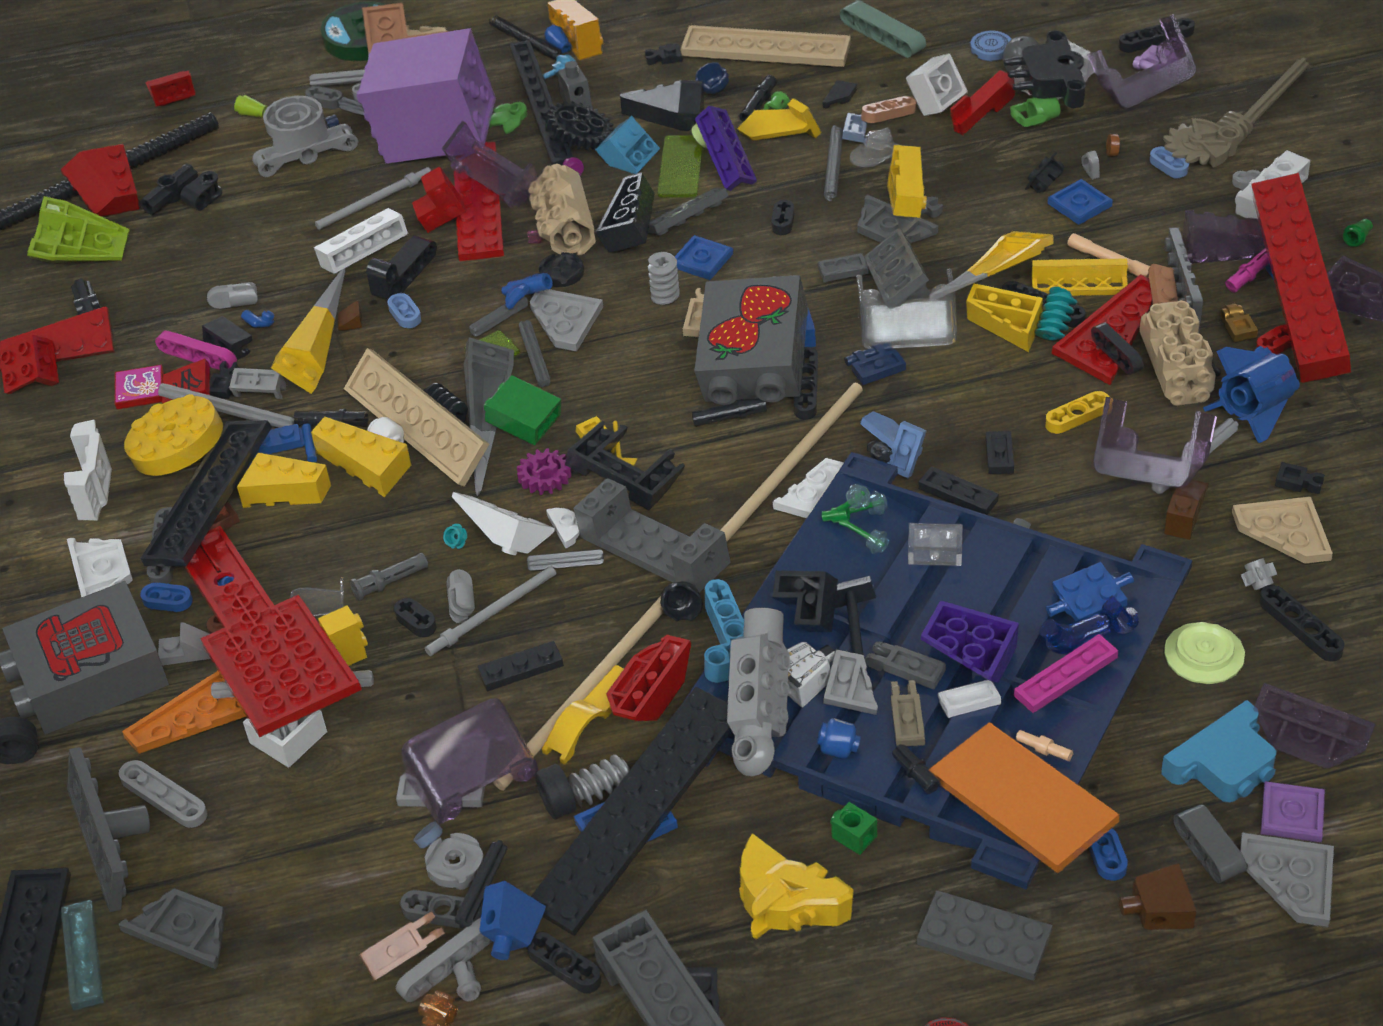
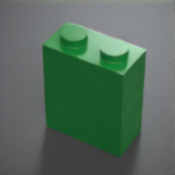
M511 375L506 382H502L499 385L495 395L486 400L484 404L485 422L532 445H536L560 416L561 398Z

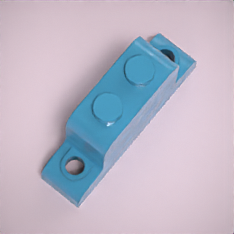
M1246 700L1163 757L1161 774L1169 782L1177 785L1184 784L1191 779H1197L1220 800L1233 802L1241 796H1248L1254 787L1261 782H1268L1274 776L1275 769L1273 767L1276 750L1257 734L1260 729V725L1257 723L1258 710Z

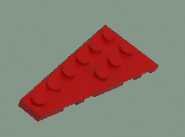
M1140 274L1052 346V354L1111 386L1120 367L1095 344L1091 335V329L1105 322L1126 342L1132 345L1140 329L1141 316L1145 313L1148 314L1153 304L1149 278Z

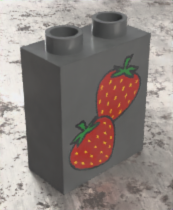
M800 275L706 282L694 370L705 402L712 401L719 405H727L739 399L760 398L766 402H777L784 397L800 396L808 316V303Z

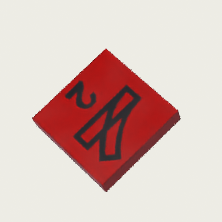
M205 358L163 374L164 384L210 395V364ZM162 397V404L173 399Z

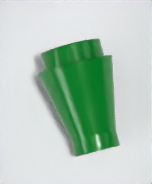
M1362 219L1360 222L1347 226L1343 233L1344 242L1353 247L1362 245L1373 228L1372 222L1368 219Z

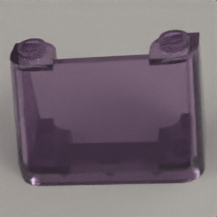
M497 698L489 699L411 738L402 748V758L407 780L439 825L459 815L463 806L462 797L509 773L518 782L531 779L538 771V765L506 707Z

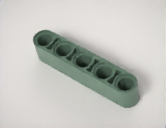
M857 0L840 10V18L844 24L904 57H911L926 47V40L920 32L862 1Z

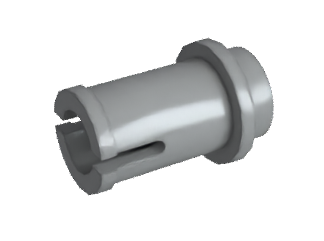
M460 961L453 968L458 982L457 994L464 1001L475 1000L481 990L480 983L475 979L472 963L470 961L467 963L466 961Z

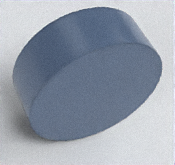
M436 821L428 824L415 836V843L420 848L428 847L442 834V828Z

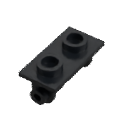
M1057 152L1050 158L1046 156L1038 166L1040 169L1037 170L1035 168L1027 178L1030 182L1026 186V190L1032 186L1038 193L1045 192L1053 181L1064 171L1063 163L1054 159Z

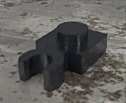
M679 43L658 46L659 50H645L647 65H653L657 62H661L662 65L682 62Z
M223 361L219 367L220 373H213L209 381L210 396L229 399L232 393L229 386L234 368H239L237 362H234L232 367L229 368L226 361Z
M1282 462L1276 477L1275 487L1301 492L1303 487L1307 488L1311 493L1320 494L1325 475L1322 473L1309 474L1306 467Z

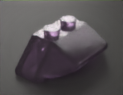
M1266 683L1263 684L1254 706V711L1258 713L1259 722L1267 739L1276 750L1326 769L1365 752L1376 725L1370 721Z

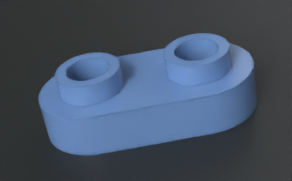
M1156 147L1151 150L1150 163L1175 179L1187 175L1189 163L1185 162L1186 159L1172 157L1173 152L1166 150L1164 147Z
M394 294L388 299L389 311L401 327L410 329L420 324V310L407 294Z

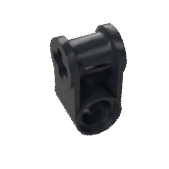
M214 171L204 172L189 185L185 186L180 194L181 201L202 211L214 200L220 198L223 192L222 188L218 186L217 181L219 178L217 173Z

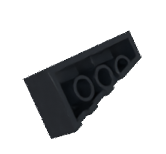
M643 173L623 178L596 230V234L609 253L623 251L627 248L646 243L655 193Z

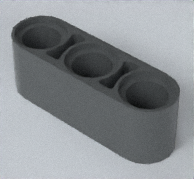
M1199 804L1174 815L1173 820L1177 832L1215 882L1221 883L1246 872L1247 865L1244 856L1205 805Z

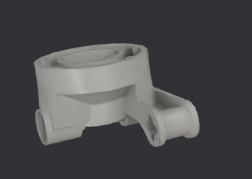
M308 96L285 97L273 102L266 108L263 115L266 131L272 137L274 146L256 151L252 161L258 167V172L261 176L270 177L284 163L300 159L303 164H311L317 159L319 152L331 148L351 151L356 148L358 139L352 134V129L347 124H340L327 129L322 106L316 99Z

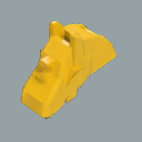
M754 834L750 836L746 848L743 850L739 894L745 909L753 918L751 934L755 939L770 929H794L799 931L802 925L838 926L851 920L853 888L838 877L825 879L824 877L828 870L817 862L806 866L801 862L786 860L781 854Z

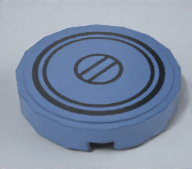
M998 31L978 33L971 40V53L978 55V58L981 60L998 61L1003 59L1004 48L1011 38L1007 34Z

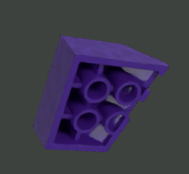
M940 600L921 634V640L989 681L999 683L1017 648L1019 623Z

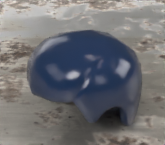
M713 62L702 66L696 72L695 80L703 81V92L717 94L724 90L729 83V74L718 62Z

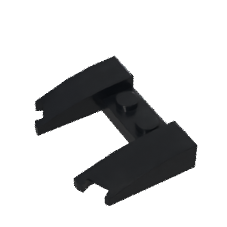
M605 421L598 423L568 449L566 466L584 476L593 471L601 477L626 486L627 490L630 491L629 500L647 510H650L663 497L685 467L684 463L679 464L677 467L674 466L670 460L674 458L675 453L670 449L645 472L610 454L611 450L625 435L628 427L620 425L616 432L604 429Z

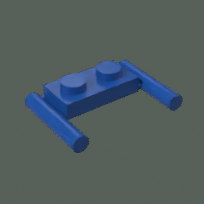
M298 424L271 429L257 453L272 454L305 445L307 461L315 463L317 455L311 434V425L304 424L299 428Z

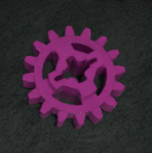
M546 448L543 453L537 449L535 455L527 453V460L520 459V465L517 466L518 482L522 483L523 489L529 488L530 493L538 490L540 495H543L544 491L547 490L550 494H553L554 488L562 490L561 484H568V478L572 477L571 468L565 465L566 455L562 454L559 456L558 450L549 453V448Z

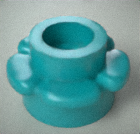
M453 524L446 528L443 534L445 544L451 548H462L466 544V529L462 528L460 524Z

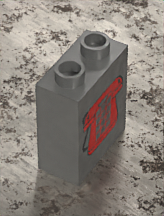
M126 581L2 628L10 649L0 652V666L8 684L21 678L24 683L21 686L10 689L18 713L24 719L37 715L45 735L169 685L155 645Z

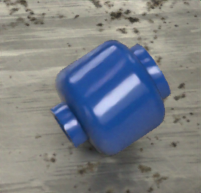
M832 718L827 723H822L816 744L820 745L822 753L846 759L851 752H857L861 736L856 735V726L854 724Z

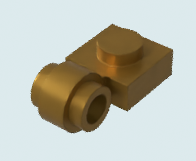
M1226 305L1224 309L1220 310L1222 322L1225 323V327L1234 342L1257 337L1258 329L1250 315H1244L1241 305Z

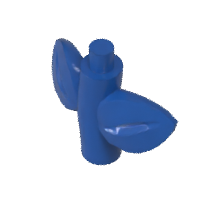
M540 273L508 282L507 286L502 287V293L506 295L505 302L508 310L512 309L525 295L551 289L552 278L547 273Z

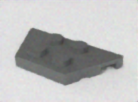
M869 195L865 196L864 208H862L861 218L857 225L858 233L880 243L899 228L905 233L910 243L938 234V225L922 218L894 216L890 204Z
M174 888L163 895L160 900L142 908L144 913L130 922L124 919L119 924L121 932L216 969L218 967L225 921L224 908Z

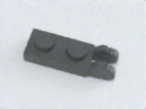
M880 641L875 642L873 645L874 654L869 653L865 658V663L875 670H884L907 680H915V683L931 689H935L946 671V664L942 661L898 645L893 646Z

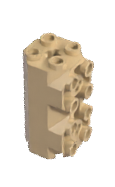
M553 164L552 166H546L543 173L536 181L530 184L528 189L529 193H531L532 209L537 211L535 219L538 220L536 225L539 236L550 241L551 249L560 255L561 252L578 253V255L585 254L596 240L594 225L580 175L566 165Z
M1182 300L1153 304L1148 314L1145 313L1141 316L1140 334L1165 397L1170 399L1173 405L1205 402L1214 390L1216 377L1212 367L1213 353L1209 343L1198 333L1199 319L1193 308L1189 307L1188 302Z

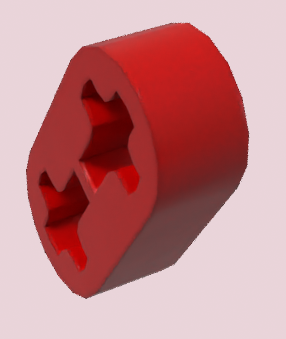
M1286 325L1277 326L1260 336L1257 340L1256 348L1259 346L1263 348L1268 347L1272 353L1277 355L1290 348L1291 343Z

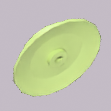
M1197 622L1185 624L1174 630L1166 640L1164 655L1168 665L1179 676L1191 682L1214 684L1224 682L1237 675L1244 665L1245 650L1241 640L1230 630L1217 624Z

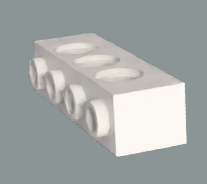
M1286 150L1268 168H1264L1256 179H1252L1243 191L1238 192L1235 198V213L1259 223L1253 202L1251 183L1299 173L1301 183H1303L1308 178L1310 160Z
M387 208L314 247L320 266L335 274L407 235L408 232L402 214Z

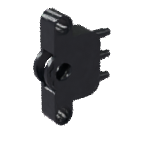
M1054 30L1048 32L1046 44L1025 47L1022 50L1021 57L1004 59L1005 66L1021 65V69L1008 72L1009 78H1024L1025 81L1014 83L1013 90H1028L1031 96L1039 99L1062 97L1064 104L1069 108H1080L1084 105L1086 83L1081 72L1084 66V58L1081 54L1071 50L1068 39L1062 31Z

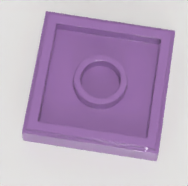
M1265 782L1261 834L1322 842L1325 789Z

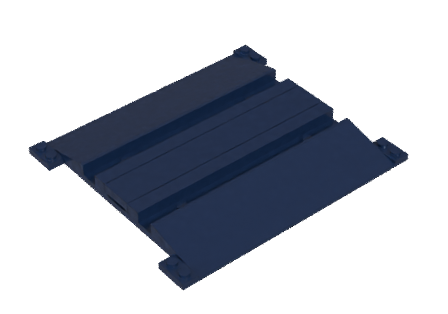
M851 452L745 611L753 608H771L781 611L784 615L783 644L786 649L801 642H806L816 651L825 645H829L834 652L837 649L852 653L847 606L835 608L832 632H807L794 624L797 605H787L773 597L776 570L826 571L837 578L840 584L870 576L876 598L857 603L864 659L867 654H874L873 645L875 642L880 641L893 646L898 645L946 664V671L935 689L916 683V691L920 697L925 745L907 746L918 759H923L926 762L925 766L930 769L990 722L1015 741L1018 731L1022 730L1037 737L1045 736L1052 739L1053 743L1072 750L1073 756L1071 760L1066 761L1051 754L1048 756L1036 752L1034 747L1018 742L1079 785L1180 586L1186 580L1192 568L1193 560L1141 544L1131 562L891 485L898 474V466ZM861 491H864L865 495L849 508L883 500V505L851 513L849 522L884 542V547L871 542L839 523H833L832 521L823 522L822 511H830L832 508L844 504ZM1099 562L1115 578L1128 572L1132 574L1134 583L1120 588L1127 597V606L1080 626L1065 611L1049 617L1047 614L1046 606L1060 601L1058 595L1053 590V581ZM940 600L1019 623L1017 648L999 683L993 682L1001 696V704L949 718L944 712L938 698L939 692L988 679L921 640V634ZM1098 634L1118 650L1117 659L1034 713L1014 696L1015 688ZM831 661V662L829 663V664H830V670H831V668H832L833 661ZM866 664L867 674L872 684V692L878 706L876 715L823 703L827 685L803 708L787 696L788 722L786 723V734L781 737H771L775 750L773 760L769 767L761 774L771 778L776 769L798 776L799 789L820 797L823 796V798L843 806L850 802L873 817L901 827L906 817L930 826V839L977 849L971 861V869L1027 890L1038 869L1040 860L942 786H939L933 793L927 794L913 778H909L906 775L907 771L892 756V751L896 748L891 707V682H898L900 688L899 695L909 694L907 689L909 680L884 670H875ZM703 672L692 690L698 687L728 703L729 680L718 683L711 682L705 677ZM835 718L854 724L856 726V735L861 736L857 752H851L846 759L822 753L820 745L816 743L823 722L827 723L829 719ZM733 731L718 749L732 758V746L735 742ZM715 753V754L713 755V757L709 760V762L706 764L705 767H708V766H709V764L711 763V761H712L713 758L715 757L716 753Z

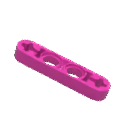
M165 330L155 340L157 347L166 354L192 362L205 358L210 367L220 370L219 367L223 361H226L229 368L232 367L234 362H237L236 356L226 348Z

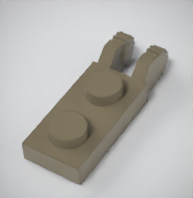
M915 680L908 681L907 689L909 694L899 695L900 688L898 682H891V707L896 746L899 744L906 746L925 745L920 697L916 691Z

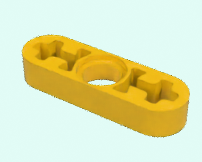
M1095 391L1049 411L1046 414V429L1051 433L1060 434L1106 414L1110 406L1109 395L1102 391ZM1081 410L1084 413L1077 415L1073 414L1072 411Z

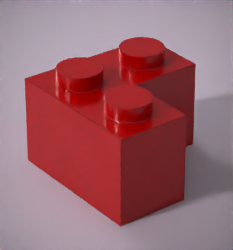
M440 166L421 176L427 195L412 202L417 219L428 233L466 212L460 194Z

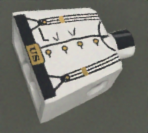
M801 642L787 649L790 658L788 696L802 708L828 684L831 672L829 663L834 660L835 656L834 650L829 645H825L816 651L806 642Z

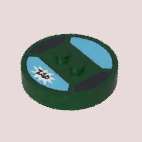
M357 2L345 5L331 12L321 24V35L326 51L330 55L342 60H369L362 8L387 4Z

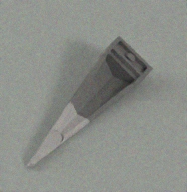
M469 337L466 343L464 361L469 427L489 443L487 450L474 470L475 491L478 496L482 490L497 428L485 422L484 404L489 397L495 395L499 385L502 382H506L511 376L514 366V350Z

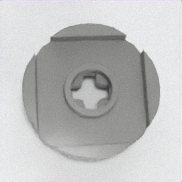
M454 833L450 834L451 838H446L443 841L439 838L429 846L425 854V863L430 880L443 887H455L458 890L468 888L474 880L484 857L475 838L467 834ZM456 857H460V862L456 864H450L448 861L449 859L454 860Z

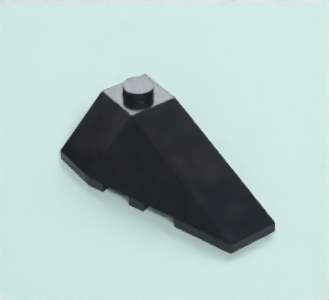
M679 80L668 86L662 84L656 86L655 89H640L620 95L622 114L677 130L692 131V127L696 124L695 118L705 110L703 81Z

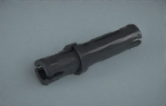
M765 76L761 85L755 88L754 95L739 115L742 122L754 110H759L764 101L770 98L771 91L777 84L774 76Z
M760 398L745 401L739 399L735 403L692 411V418L695 427L731 418L740 417V419L746 418V415L766 412L767 407L766 402Z
M340 409L339 411L296 410L294 413V418H298V420H294V423L298 424V426L304 424L318 425L324 417L351 426H367L369 419H364L368 417L367 411H347L346 409Z

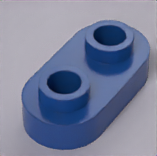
M151 583L146 585L140 593L144 606L150 609L180 612L189 608L193 602L189 588L182 585Z
M1111 828L1089 847V851L1098 874L1106 880L1116 881L1125 876L1128 861L1116 831Z

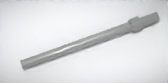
M427 167L416 173L411 172L405 175L404 179L316 221L315 225L320 230L406 187L411 188L418 184L421 176L431 170Z
M552 566L546 568L454 629H447L440 634V638L425 647L426 653L432 656L442 648L450 647L457 643L459 637L555 576V569Z

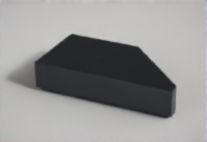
M837 80L824 99L823 108H830L831 104L838 102L840 104L850 102L857 91V84Z

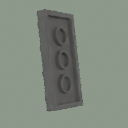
M936 890L917 936V945L1034 981L1049 942L1053 925Z

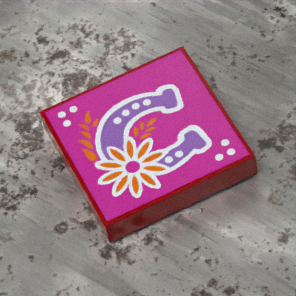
M162 364L115 372L116 409L162 402V396L158 395L159 386L163 383L164 370Z

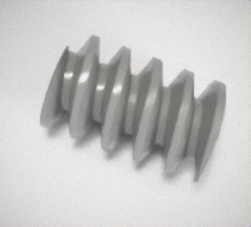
M668 252L655 253L648 259L651 299L656 304H669L674 302L680 294L677 260L675 256Z
M612 755L610 762L606 759L601 760L600 767L592 764L589 767V771L585 768L580 769L579 776L571 773L569 775V784L577 803L582 808V799H585L591 805L593 804L592 795L594 794L599 800H602V790H606L611 795L613 792L612 786L615 785L617 787L630 770L622 758Z

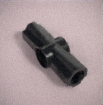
M186 163L174 174L160 177L157 181L158 186L140 200L141 207L146 213L153 215L167 203H176L180 200L182 189L199 177L198 172L192 165Z
M83 278L75 280L71 289L75 298L73 301L78 315L99 309L100 305L90 281H86Z

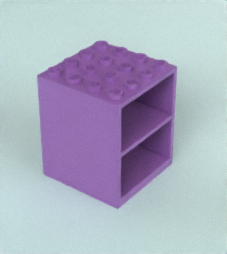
M471 28L373 44L371 53H369L368 63L365 66L364 76L361 78L359 91H357V100L364 108L365 119L370 123L372 136L374 139L376 138L379 154L384 157L386 164L484 149L496 98Z

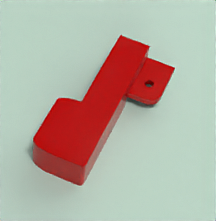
M1000 70L971 97L963 96L950 108L954 131L964 135L991 109L996 112L1000 111L1015 96L1016 90H1013L1014 78H1009L1008 73Z

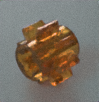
M440 990L436 991L435 996L430 993L427 994L419 1007V1014L424 1017L421 1023L426 1026H450L457 1015V1006L452 1004L455 998Z

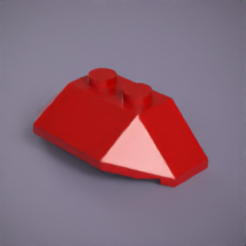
M666 635L661 638L660 642L652 644L635 654L606 693L613 715L634 721H657L685 682L691 641Z

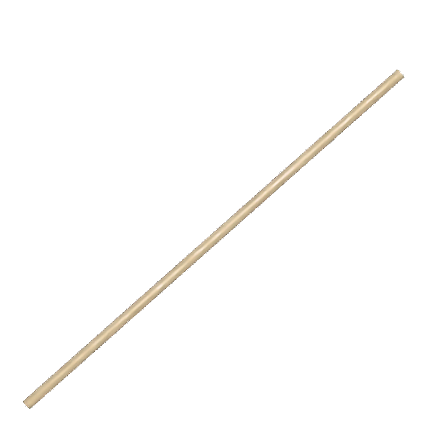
M853 383L724 525L721 531L725 532L726 541L735 534L863 391L860 384ZM661 596L495 778L493 783L498 789L505 790L540 751L565 708L574 701L584 700L664 613L660 604Z

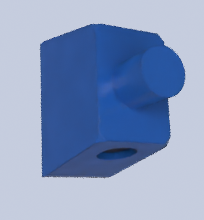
M506 881L485 887L479 929L483 936L494 942L491 956L499 960H507L510 951L530 945L546 908L545 905Z

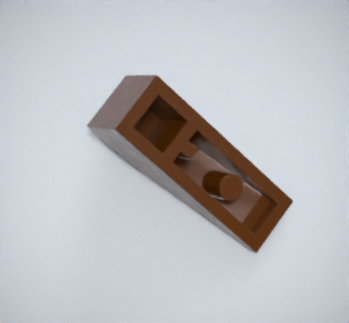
M1188 478L1181 480L1167 510L1164 534L1188 540L1191 539L1209 483Z

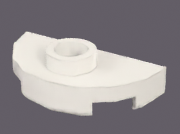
M566 508L547 509V516L564 547L568 548L575 544L576 538L580 534L575 513Z

